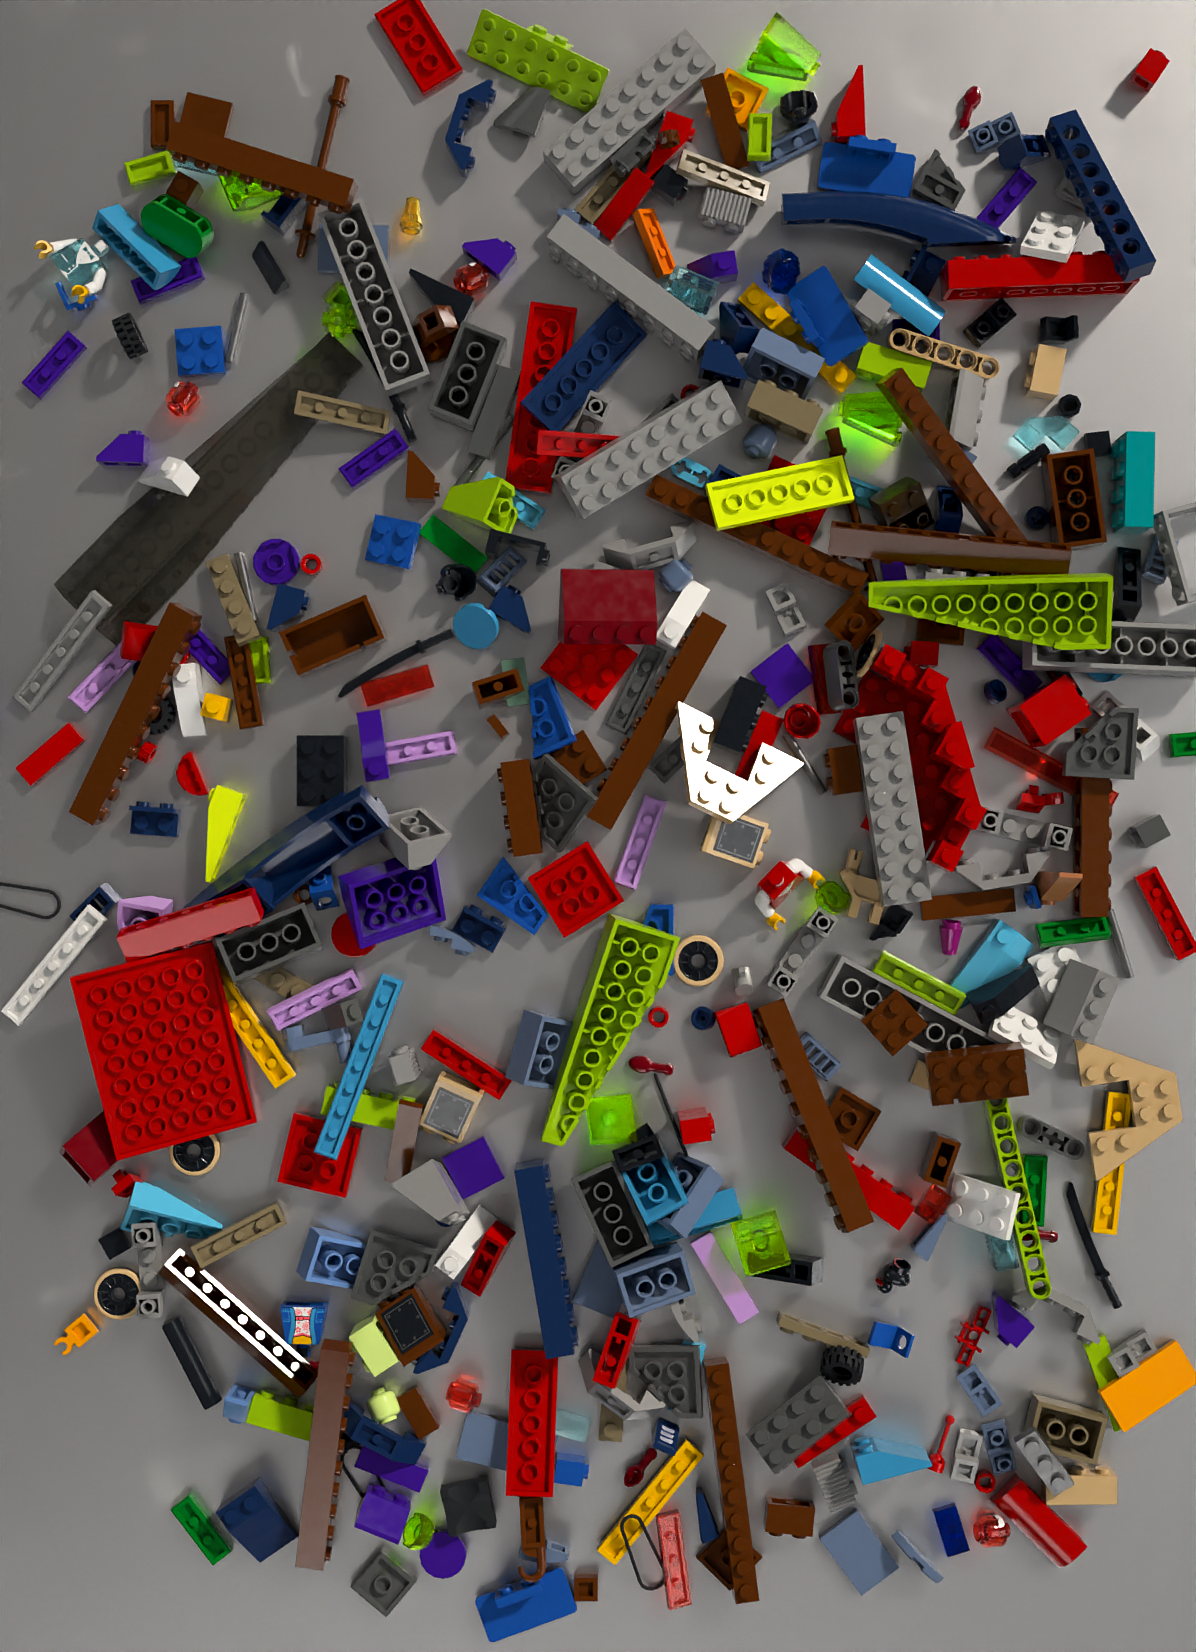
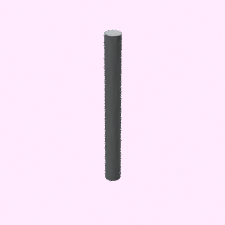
M510 413L505 418L496 445L514 422V416ZM476 456L453 486L468 483L485 459Z

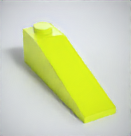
M222 785L212 788L208 796L210 804L208 807L205 881L213 883L217 877L247 795Z

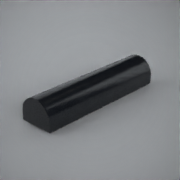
M178 1315L164 1322L162 1329L203 1408L207 1410L219 1403L222 1397L181 1317Z

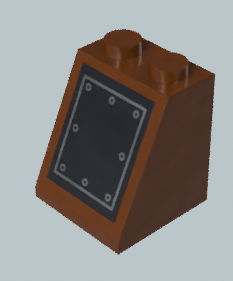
M417 1283L400 1290L394 1298L387 1297L377 1304L379 1308H377L375 1315L403 1367L444 1341L447 1328Z

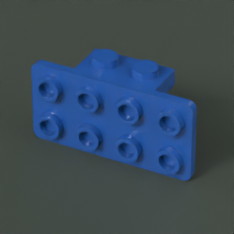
M855 135L854 137L850 136L847 144L825 142L822 149L817 187L829 191L874 192L910 198L916 157L913 154L895 152L897 143H891L890 140L884 138L871 140L864 135Z
M822 266L787 290V295L791 301L789 304L793 310L790 312L793 320L797 325L801 324L804 329L801 332L803 338L808 344L812 343L818 348L829 367H833L868 343L867 336L827 267Z
M562 1567L546 1571L544 1576L537 1582L531 1583L522 1579L516 1583L506 1584L497 1590L480 1595L475 1600L490 1642L499 1641L577 1611L576 1602Z

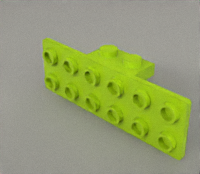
M487 9L481 10L467 50L469 56L533 87L550 90L551 96L586 113L596 106L609 73L608 68L573 52V45L568 43L567 38L557 34L553 36L547 33L545 27L537 24L524 28Z

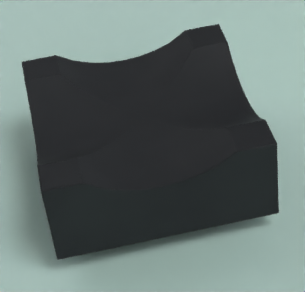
M487 1475L441 1485L440 1494L445 1510L449 1537L475 1530L496 1528L497 1520Z

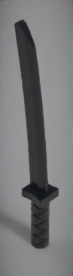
M351 327L352 333L364 350L383 385L364 333L355 327ZM398 394L389 396L394 414L398 416L408 442L416 441L417 437L406 415L407 409L405 404L401 402Z
M448 629L424 641H415V645L393 655L346 683L338 697L343 698L393 666L418 653L424 654L429 647L455 637L452 629Z
M1069 1182L1066 1196L1083 1244L1096 1272L1094 1276L1102 1283L1113 1308H1120L1122 1303L1108 1276H1110V1273L1102 1264L1086 1225L1073 1183Z

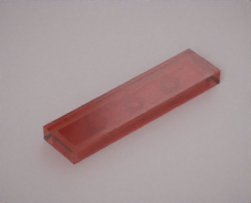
M675 1509L659 1513L655 1518L667 1608L674 1610L692 1605L680 1511Z

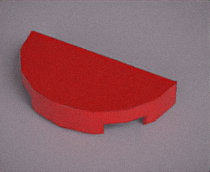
M190 751L182 756L178 764V769L176 770L178 783L182 789L190 794L198 796L209 795L208 788L193 752Z

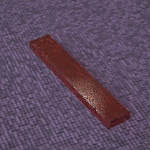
M996 727L993 728L983 747L984 749L1074 797V776H1062L1063 763ZM1113 790L1109 794L1111 806H1113L1119 793Z

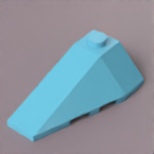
M994 919L949 985L966 994L973 989L1007 975L1023 963L1034 945L1003 921ZM967 995L960 1009H963L970 1003Z
M135 1182L120 1229L132 1232L131 1224L156 1222L159 1232H165L164 1235L166 1237H173V1234L179 1233L185 1234L187 1238L205 1239L222 1230L223 1225L159 1187L152 1186L146 1182Z

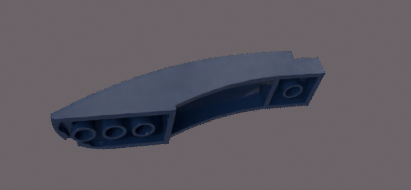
M860 191L782 194L781 225L821 223L858 225L907 237L922 243V247L923 245L928 247L1016 243V237L984 221L919 199Z
M363 785L347 794L343 791L265 841L216 879L183 909L254 887L264 910L263 916L274 911L279 903L324 868L351 850L389 829L390 820L387 810L379 797L373 798ZM221 933V934L216 935L214 938H216V937H221V936H224V935H226V934Z

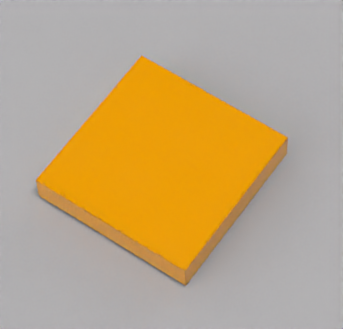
M727 67L724 77L739 129L748 132L749 113L758 112L769 88ZM707 106L706 112L710 113L709 108Z

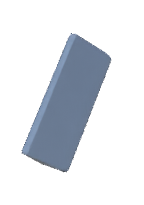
M810 118L809 121L802 125H795L772 136L771 161H753L758 172L761 174L823 143L815 120Z

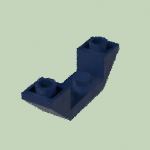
M489 79L459 94L445 137L447 149L461 176L467 178L468 171L473 170L476 157H473L471 147L458 143L463 141L465 129L462 128L464 122L470 119L472 107L488 111L489 104H494L497 91L494 90L493 81Z
M453 1282L451 1288L446 1286L441 1299L445 1301L443 1309L459 1316L454 1315L448 1327V1329L452 1330L449 1338H444L438 1349L442 1353L430 1349L412 1361V1364L415 1365L413 1370L415 1374H420L448 1363L468 1321L469 1311L459 1284Z
M350 1402L349 1410L344 1412V1417L348 1418L346 1435L350 1439L391 1461L416 1465L427 1442L419 1440L408 1432L405 1433L404 1437L364 1416L365 1409Z

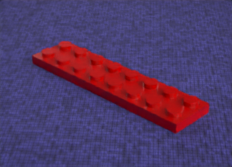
M533 301L530 303L505 481L513 485L515 490L551 495L553 484L551 476L555 469L556 456L534 453L536 429H546L519 403L572 347L577 308Z

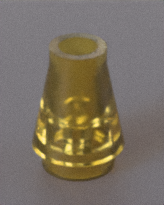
M409 197L406 199L399 224L404 234L417 235L420 233V229L423 228L420 200L418 198Z

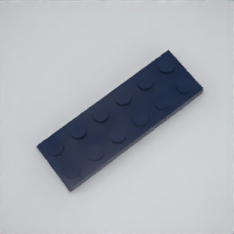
M614 301L519 404L546 430L560 431L584 405L590 390L596 392L648 334Z

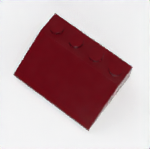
M560 570L558 640L563 644L656 645L657 608L654 570Z

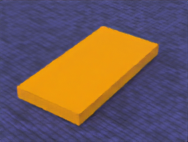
M1171 1340L1158 1349V1352L1140 1361L1138 1368L1120 1378H1115L1097 1391L1122 1432L1125 1433L1196 1384V1372L1176 1340Z

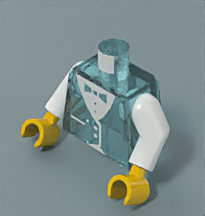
M83 238L50 243L43 240L36 242L34 250H43L39 252L38 257L45 259L48 253L51 255L50 259L74 286L71 297L80 295L78 303L83 304L85 297H89L102 290L108 268L100 259L110 251L102 239L91 248Z

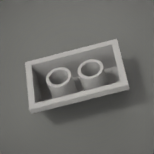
M960 368L952 379L944 426L960 448L969 452L973 446L976 447L979 433L975 432L976 424H980L982 418V409H979L980 400L985 398L986 386H983L984 378Z
M422 807L388 814L390 828L379 834L380 843L409 870H418L422 866L430 865L452 838L451 833Z
M1070 959L1042 1023L1092 1045L1120 979Z

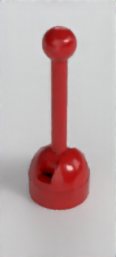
M948 1415L945 1418L946 1426L937 1453L928 1456L932 1467L927 1469L940 1474L943 1473L945 1461L941 1453L950 1426L955 1421L952 1415Z

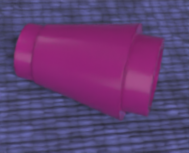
M942 920V925L939 926L942 953L956 955L963 930L961 921Z

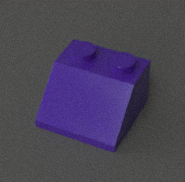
M368 1484L357 1508L354 1527L399 1544L410 1512L411 1501L402 1494L396 1493L394 1495L386 1492L387 1490L380 1485L375 1484L372 1486Z

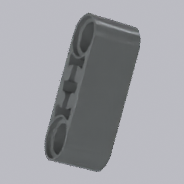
M846 640L828 644L823 649V661L829 706L834 711L855 708L859 703V692L853 646Z
M1024 1115L1018 1119L1017 1129L1026 1138L1071 1160H1078L1085 1154L1084 1143L1076 1137L1031 1115ZM1033 1121L1035 1124L1034 1130L1026 1133V1123ZM1042 1131L1060 1139L1059 1144L1041 1135ZM1071 1142H1076V1150L1073 1153H1068V1145Z

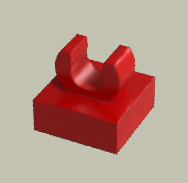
M1029 785L1025 793H1022L1018 798L1016 810L1037 814L1041 812L1045 806L1046 797L1038 795L1039 786Z
M119 1169L112 1175L117 1184L111 1189L116 1196L127 1198L130 1196L135 1182L142 1183L143 1180L138 1175L128 1174L127 1171L122 1172Z

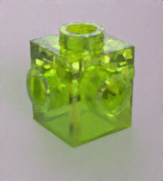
M333 303V307H326V312L322 313L321 324L325 326L326 332H331V337L345 338V334H352V330L356 328V315H354V310L347 309V304ZM335 316H339L341 319L339 325L334 324Z

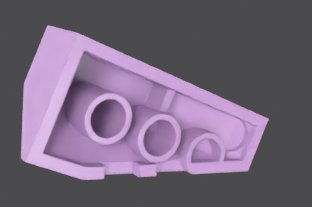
M156 896L120 899L117 910L118 930L172 913L173 900Z

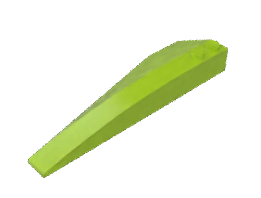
M1108 573L982 576L868 582V607L1060 650L1111 649L1113 576Z
M608 914L566 1043L540 1138L541 1141L564 1146L579 1122L578 1119L582 1112L591 1103L590 1099L595 1091L599 1090L604 1082L605 1075L612 1069L629 1042L633 1030L639 1026L643 1014L648 1007L650 1008L658 990L662 989L665 984L680 937L627 918Z

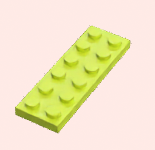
M842 455L707 483L705 486L717 531L852 503L854 501V495Z

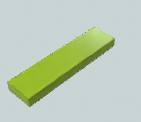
M884 950L872 968L873 973L954 1016L966 998L965 993Z
M1104 1334L1099 1335V1344L1091 1342L1090 1345L1082 1342L1098 1389L1118 1377L1107 1358L1111 1350ZM1104 1403L1113 1430L1115 1432L1120 1431L1119 1426Z

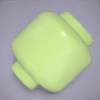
M384 1388L371 1392L372 1397L366 1402L371 1420L379 1422L381 1425L396 1420L400 1407L393 1391L385 1392Z

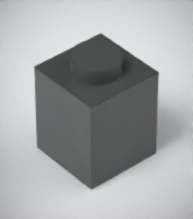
M1160 814L1152 815L1129 827L1132 832L1130 838L1134 845L1139 846V848H1148L1171 836Z
M357 998L322 1008L328 1031L364 1021Z

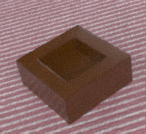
M494 714L487 719L502 740L509 735V732Z
M574 1574V1601H598V1574Z

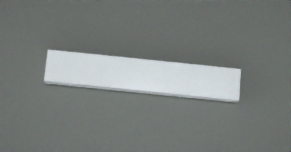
M87 905L3 1007L1 1012L17 1026H20L108 919L93 906Z

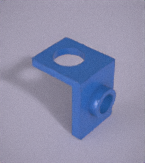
M62 282L55 283L66 310L76 307L78 311L91 307L90 301L99 298L98 294H94L85 298L83 304L78 303V301L71 303Z
M329 865L309 879L310 896L316 911L339 907V902L333 888L332 868ZM323 897L332 899L329 903L319 902V899Z
M1034 883L1025 885L1023 896L1027 906L1029 905L1031 909L1042 908Z
M874 1321L867 1343L872 1346L892 1349L904 1358H908L915 1336L898 1325ZM902 1336H905L906 1346L901 1349L900 1339Z

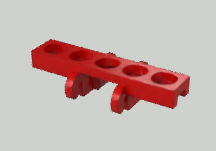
M979 1305L971 1325H968L969 1322L967 1321L965 1323L960 1322L963 1327L959 1336H954L958 1343L963 1342L955 1360L957 1363L969 1367L975 1350L979 1353L982 1352V1349L977 1347V1343L982 1332L988 1335L990 1333L985 1327L992 1313L991 1309ZM982 1310L987 1312L985 1318L979 1317ZM978 1320L982 1322V1326L976 1325ZM972 1331L978 1334L974 1340L969 1338V1334ZM964 1353L968 1354L966 1361L961 1360Z

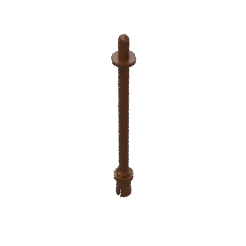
M335 75L332 94L328 96L331 108L317 167L326 170L339 111L346 106L347 102L345 96L350 80L342 75ZM309 204L307 205L302 229L295 230V235L300 237L296 252L297 257L300 259L306 255L309 240H315L316 238L311 229L317 207Z
M839 427L825 431L830 448L829 457L843 456L852 488L845 462V456L848 451L843 445ZM854 495V501L847 503L852 523L862 524ZM872 559L870 561H863L865 572L869 574L867 577L868 582H878ZM868 586L864 587V591H868Z

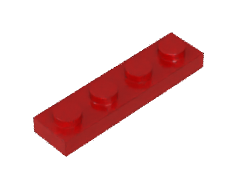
M536 429L534 453L539 455L585 458L621 435Z
M1153 866L1134 876L1133 878L1176 960L1179 961L1195 953L1196 941L1158 868Z
M433 1029L421 1048L422 1051L498 1100H500L512 1081L505 1078V1074Z
M863 1395L846 1405L852 1416L794 1461L798 1468L877 1417Z

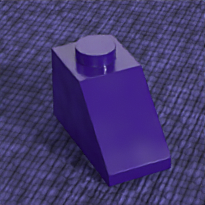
M495 238L465 242L462 245L465 255L499 281L502 280L517 260L516 248L506 240L502 242Z
M735 251L713 253L687 264L690 289L737 281L738 269Z
M130 430L128 434H120L96 456V461L102 466L147 467L149 465V438L142 434L141 431Z
M994 1291L992 1293L994 1328L999 1333L997 1337L1006 1346L1011 1343L1017 1348L1035 1326Z

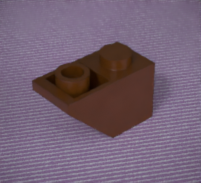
M434 305L418 314L412 324L420 348H424L459 329L451 306Z

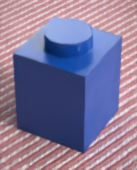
M557 1452L554 1483L582 1487L583 1479H588L589 1465L585 1464V1456Z

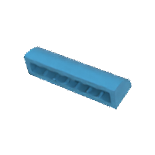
M116 204L97 211L92 229L154 291L167 285L176 276L181 265L153 237L148 235L144 228L124 208Z
M872 254L854 276L853 280L866 290L869 288L890 303L891 309L928 337L946 313V310Z
M734 1188L715 1193L688 1236L743 1220ZM657 1222L647 1226L654 1247L683 1238L670 1232Z

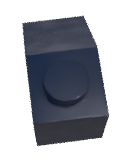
M1019 134L997 147L999 162L1004 167V170H1017L1019 167L1023 168L1051 157L1044 135Z
M720 302V339L725 341L726 345L731 346L735 354H749L760 330L741 304Z
M937 486L934 509L935 523H933L934 531L959 533L963 518L962 502L951 487Z
M278 583L266 629L276 632L302 617L304 610L308 611L311 598L308 597L309 593L306 590Z
M502 585L488 610L490 609L497 617L530 635L532 631L524 599L520 596L521 591L512 585H509L508 588Z

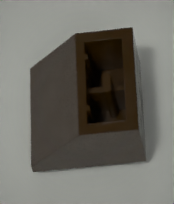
M909 476L900 479L867 498L874 517L880 526L923 530L935 523L920 482Z

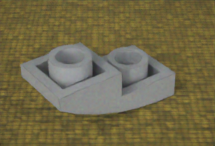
M683 1299L670 1303L672 1312L683 1331L694 1342H699L698 1334L702 1333L699 1319L694 1320L692 1313L683 1315L687 1313Z

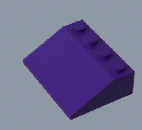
M395 857L338 876L342 899L360 949L446 920L436 858L430 865L422 866L418 870H409Z

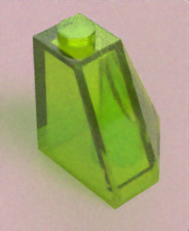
M776 12L759 39L760 42L756 48L758 52H752L748 60L747 70L752 73L806 82L810 75L814 77L821 66V63H819L821 53Z
M881 391L845 394L842 401H839L838 416H842V423L893 447H898L901 443L902 431H899V428L902 427L903 421Z

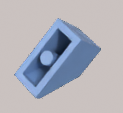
M234 1383L224 1400L223 1417L228 1418L232 1423H246L252 1399L257 1389Z

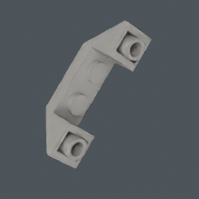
M590 390L574 432L600 434L612 400ZM560 456L551 477L556 479L555 475L582 460L583 457Z
M688 520L670 525L672 537L628 549L625 539L603 544L602 548L606 564L620 569L647 570L668 564L674 559L680 560L697 541L693 521Z
M984 807L987 811L976 830L1033 845L1068 851L1073 828L1027 819Z
M1042 847L1028 848V853L1021 854L1024 873H1022V869L1007 871L1008 876L999 877L998 873L984 875L985 879L982 880L980 863L972 862V858L959 860L954 872L980 890L1030 883L1050 856L1049 850L1042 851Z
M819 906L802 926L778 962L767 985L787 998L800 979L798 976L822 940L828 937L839 919Z
M156 1222L131 1224L132 1246L138 1250L140 1292L136 1295L138 1319L160 1318L163 1315L166 1290L165 1279L158 1273L164 1266L163 1241Z
M1043 1284L1033 1286L1034 1293H1041L1044 1289ZM1026 1289L1012 1293L1008 1297V1299L1013 1301L1012 1306L1023 1312L1026 1309L1034 1311L1039 1300L1031 1296ZM1051 1289V1293L1047 1298L1041 1299L1055 1306L1056 1302L1065 1306L1063 1311L1074 1317H1077L1079 1313V1318L1072 1330L1078 1334L1077 1339L1087 1345H1090L1091 1342L1099 1344L1100 1338L1088 1307Z
M591 1348L578 1360L587 1393L623 1420L651 1418L665 1407L666 1404L647 1390L635 1401L630 1395L617 1387L612 1389L592 1381L601 1354Z

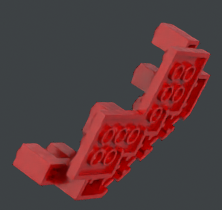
M885 644L878 651L870 669L888 679L885 680L867 671L858 683V705L855 708L843 711L832 732L856 745L853 726L855 718L903 711L925 855L932 842L935 841L926 861L945 872L953 873L964 853L960 849L969 832L977 829L987 811L986 808L980 805L970 768L975 767L964 727L962 721L956 722L946 688L949 678L929 667L925 669L918 667L905 659L906 654ZM866 814L860 827L870 832Z

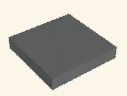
M381 1548L354 1580L351 1588L387 1617L416 1583L417 1578Z

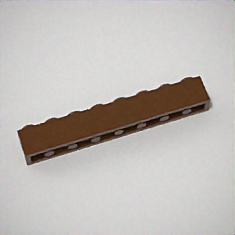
M176 121L166 146L172 159L179 163L185 164L188 161L204 171H208V168L216 170L218 175L225 178H230L231 175L239 178L240 182L247 185H252V183L259 184L262 189L274 193L277 190L293 200L299 197L305 199L307 204L319 207V204L327 206L329 211L336 214H341L342 212L350 213L358 189V185L352 178Z
M1074 728V742L1089 728ZM1074 776L1073 873L1083 874L1082 880L1073 889V915L1078 917H1108V911L1111 910L1109 888L1112 881L1109 874V864L1111 863L1112 855L1109 850V841L1112 838V830L1109 827V817L1112 815V806L1109 803V794L1112 792V782L1109 778Z
M181 1248L176 1251L158 1272L297 1398L303 1395L317 1379L318 1371L209 1273L200 1268Z

